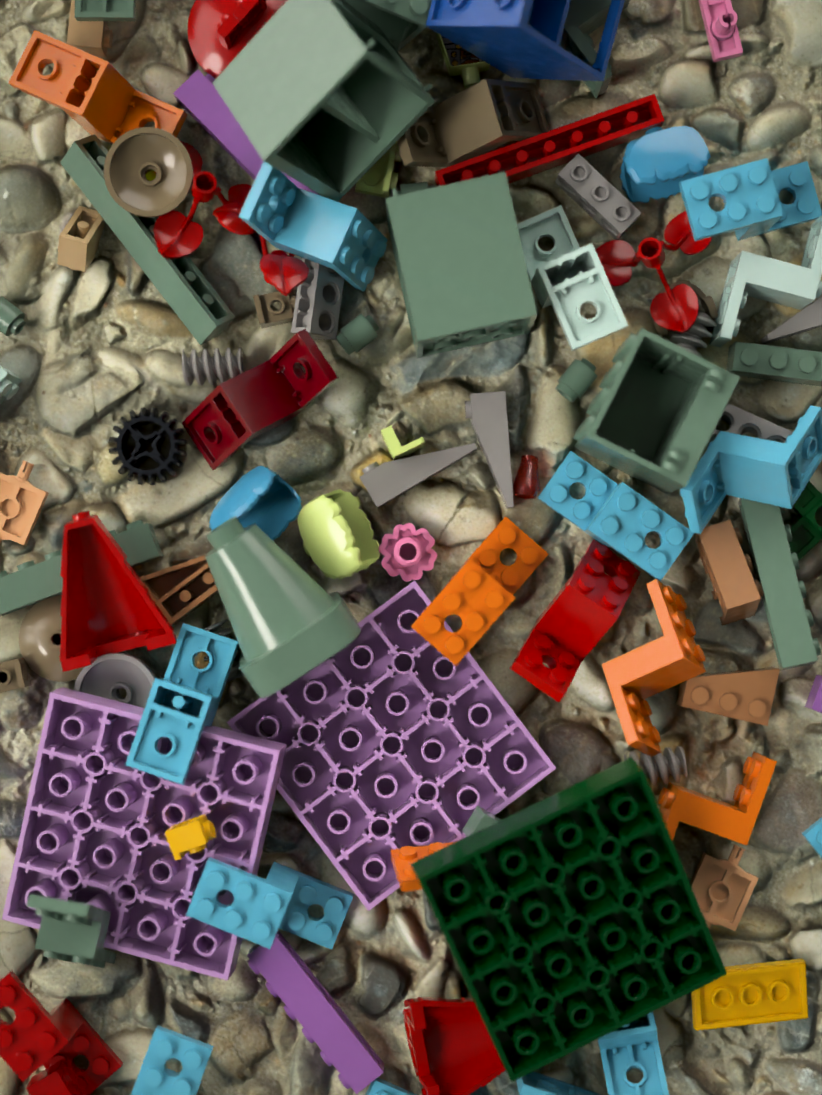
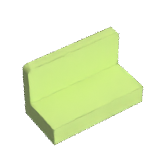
M392 426L381 430L382 438L393 461L425 447L423 437L401 446Z

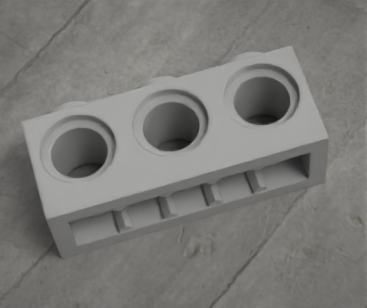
M579 153L557 176L555 183L615 240H619L641 215V212Z
M301 258V261L309 268V276L304 283L297 286L291 333L296 334L306 329L312 339L336 340L344 278L334 269Z
M727 403L719 421L727 422L730 426L725 432L740 435L749 432L756 438L785 443L786 438L793 433ZM714 429L708 444L715 439L720 431Z

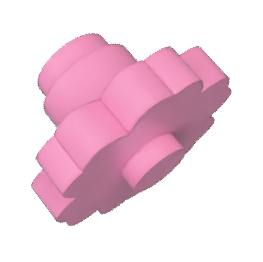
M412 523L396 525L393 534H385L382 538L379 552L385 557L382 559L381 565L391 577L400 574L405 582L419 580L422 578L423 571H430L434 567L437 553L431 548L435 540L425 528L416 530Z

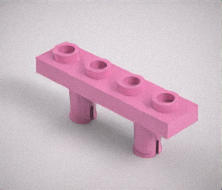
M698 0L713 63L740 57L743 54V49L736 24L738 16L732 8L731 0Z

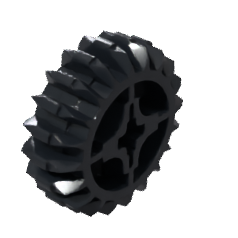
M144 407L140 409V417H138L135 411H130L129 414L132 420L129 422L126 418L121 417L120 421L125 426L123 429L114 426L113 430L119 433L118 438H109L110 442L117 444V447L109 449V453L119 455L112 460V464L119 465L123 463L118 472L123 475L129 471L127 480L131 482L138 475L139 485H144L147 477L150 485H156V476L159 477L161 482H167L165 472L167 471L170 475L175 476L177 473L172 466L175 464L183 467L184 465L183 462L177 460L178 455L187 456L186 451L179 449V446L188 444L186 439H178L179 436L185 433L184 429L178 428L173 430L177 426L178 421L174 418L167 423L169 413L165 411L158 418L159 411L157 408H152L150 416H148V411ZM144 424L162 426L158 432L154 431L150 435H144L137 429V427ZM131 434L135 440L136 447L131 453L132 456L128 458L126 444ZM169 435L171 448L166 459L161 452V444L166 440L165 437ZM146 440L150 443L153 442L151 446L154 450L151 453L144 451L145 446L143 443ZM146 458H152L160 465L151 470H141L135 467L139 461L142 462Z

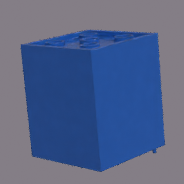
M432 0L425 26L511 78L604 81L625 0H611L596 60L592 66L559 46L571 0Z

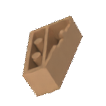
M731 520L705 527L701 534L696 533L695 541L705 573L709 574L714 588L711 591L714 600L718 599L723 611V615L719 617L722 626L755 616L763 596L760 582L752 577L750 570H753V565L748 553L744 554L740 546L743 540L738 527L733 528Z
M205 555L139 577L171 625L179 623L218 593Z
M768 667L700 674L680 683L676 704L682 707L768 726L780 669Z

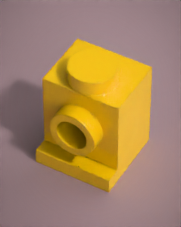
M206 814L172 825L165 831L175 861L181 859L188 850L190 854L207 848L206 843L216 838L215 826L212 821H208Z

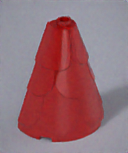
M89 510L71 515L73 520L64 525L60 576L63 578L60 616L62 617L60 662L63 672L92 665L97 657L108 653H119L146 645L148 650L176 644L177 638L174 628L148 593V588L127 562V555L96 514L90 515Z
M418 997L404 1001V1006H409V1008L403 1010L408 1046L416 1076L419 1077V1081L424 1087L421 1089L423 1095H470L505 1071L473 998Z

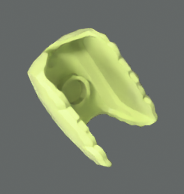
M341 489L325 495L322 494L309 501L301 509L297 520L306 554L311 556L314 563L327 578L334 580L337 578L342 580L353 576L354 573H358L361 570H367L371 564L380 558L379 542L372 539L374 530L371 529V522L367 519V514L362 509H359L361 505L359 497L353 496L351 492Z

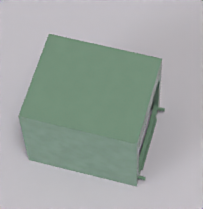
M287 0L212 83L264 162L320 195L337 202L435 102L428 92L433 85L430 83L425 88L383 31L344 0Z
M506 172L398 195L396 188L392 189L393 197L386 198L387 226L417 358L529 334L537 317V310Z

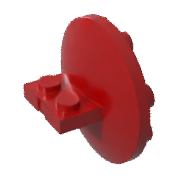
M196 0L190 11L187 33L190 48L199 66L206 74L209 73L216 79L287 0Z

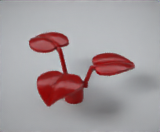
M183 141L180 142L186 148L193 166V204L187 217L179 211H172L159 216L154 225V239L157 244L158 253L162 257L171 259L182 258L192 254L202 243L203 228L200 224L191 221L199 202H209L217 195L223 205L238 202L245 203L252 188V185L249 184L232 186L228 191L227 201L221 193V188L217 187L216 177L210 172L201 171L203 162L200 153L193 146Z
M228 203L216 208L212 213L218 222L232 233L249 235L255 232L252 227L239 217L244 203ZM260 235L263 257L260 260V269L264 274L263 278L287 297L292 290L307 280L309 268L303 261L294 257V254L289 253L287 255V253L281 250H274L269 254L266 239Z
M686 211L674 217L665 228L664 238L671 245L650 237L641 241L636 253L633 247L624 240H611L595 249L612 287L628 283L632 278V267L638 266L640 260H642L646 267L656 268L666 292L659 293L651 302L650 313L654 322L658 326L671 331L684 333L690 330L699 312L698 297L695 291L687 284H679L671 290L661 268L665 261L663 249L675 252L680 248L684 254L695 255L704 251L712 241L713 237L694 241Z

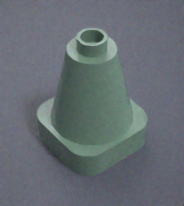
M235 516L206 535L213 549L205 555V558L242 651L239 668L259 698L270 696L341 651L361 633L357 620L338 592L328 594L255 523L243 528Z

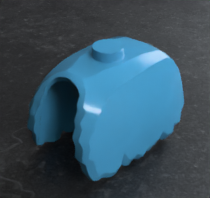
M677 126L663 130L662 127H654L647 130L645 135L630 141L625 148L626 152L620 167L622 190L626 192L631 202L648 203L650 197L654 200H659L660 198L667 199L671 195L675 196L677 193H680L679 183L681 181L704 174V167L707 166L708 159L711 158L704 139L699 132L689 126Z
M258 466L242 476L220 499L211 514L209 526L213 530L236 516L243 528L255 523L274 541L286 530L289 522L297 519L299 511L302 509L301 497L276 472L267 467Z

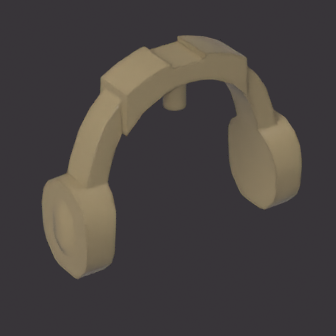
M679 280L669 285L672 290L679 284H687L695 291L705 313L712 320L718 317L712 297H706L701 289L691 284L690 281ZM663 287L659 293L666 292L665 288ZM654 322L658 336L661 338L668 336V330Z

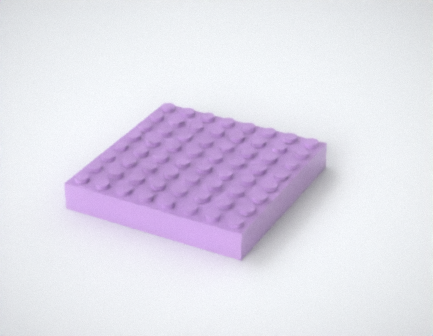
M415 580L358 623L361 633L349 645L276 693L265 698H258L227 722L233 731L287 744L277 790L368 911L400 888L391 862L392 849H400L403 846H426L435 842H457L467 837L462 830L477 805L496 815L557 769L469 652L455 666L411 627L431 603ZM444 621L446 630L453 632L447 622Z
M64 687L50 692L2 920L39 929L42 916L35 915L36 909L27 907L29 894L89 904L111 912L104 943L105 948L228 981L236 969L243 938L186 916V913L209 857L257 876L287 744L213 725L204 726L185 784L182 785L125 765L145 708ZM162 737L158 741L157 748L160 753L166 755L172 750V741L168 737ZM206 814L208 821H212L215 826L216 838L206 843L207 848L190 854L188 850L181 859L175 861L165 831L172 825ZM222 890L218 892V899L221 903L227 905L234 901V896L230 891Z

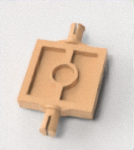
M24 460L17 476L6 475L0 472V543L2 540H12L26 546L49 494L44 490L36 488L28 481L34 464Z
M735 844L728 860L717 859L703 853L690 882L709 930L713 924L722 925L736 931L759 879L757 876L744 871L738 865L745 849Z

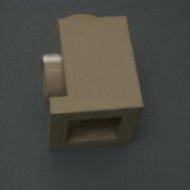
M277 291L253 296L259 324L262 329L293 321L295 295L285 297ZM274 302H280L282 304V307L279 311H273L271 309V306Z
M24 658L0 663V673L5 672L8 676L5 683L1 682L0 678V693L32 685Z

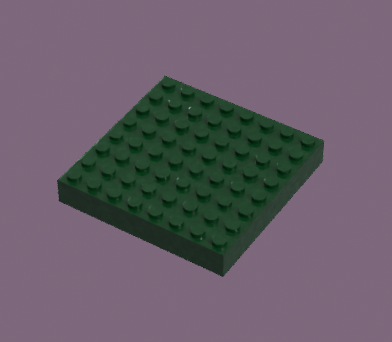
M631 757L411 864L511 1082L727 974L645 773Z

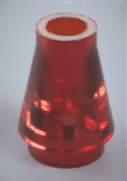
M532 455L521 456V462L512 486L515 497L522 499L537 498V493L541 491L538 457Z

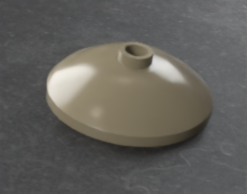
M141 127L124 133L112 144L104 163V179L110 195L124 210L141 217H158L172 212L185 200L192 186L193 166L186 148L174 135L159 128ZM149 171L156 172V178L152 181L146 179V174Z
M58 595L38 602L28 611L21 623L19 647L25 662L36 674L48 680L66 682L77 679L84 667L65 672L62 670L60 644L58 645L54 642V636L57 633L61 635L62 617L60 616L62 595Z

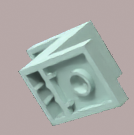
M562 205L517 224L532 287L542 309L552 305L572 351L628 327V323L593 244L591 243L580 248ZM541 237H550L554 242V248L550 251L541 250L538 246V240ZM585 303L594 305L596 316L592 319L584 318L580 314V306Z
M822 215L811 224L800 266L746 251H741L730 262L717 312L718 317L715 320L717 326L713 328L709 345L722 347L725 343L731 341L732 336H737L741 320L737 319L739 309L744 308L748 296L799 310L811 304L815 298L820 297L822 293V281H820L822 274Z

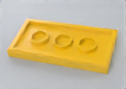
M802 958L724 967L727 972L726 975L691 992L693 1028L696 1031L808 1018L806 961Z

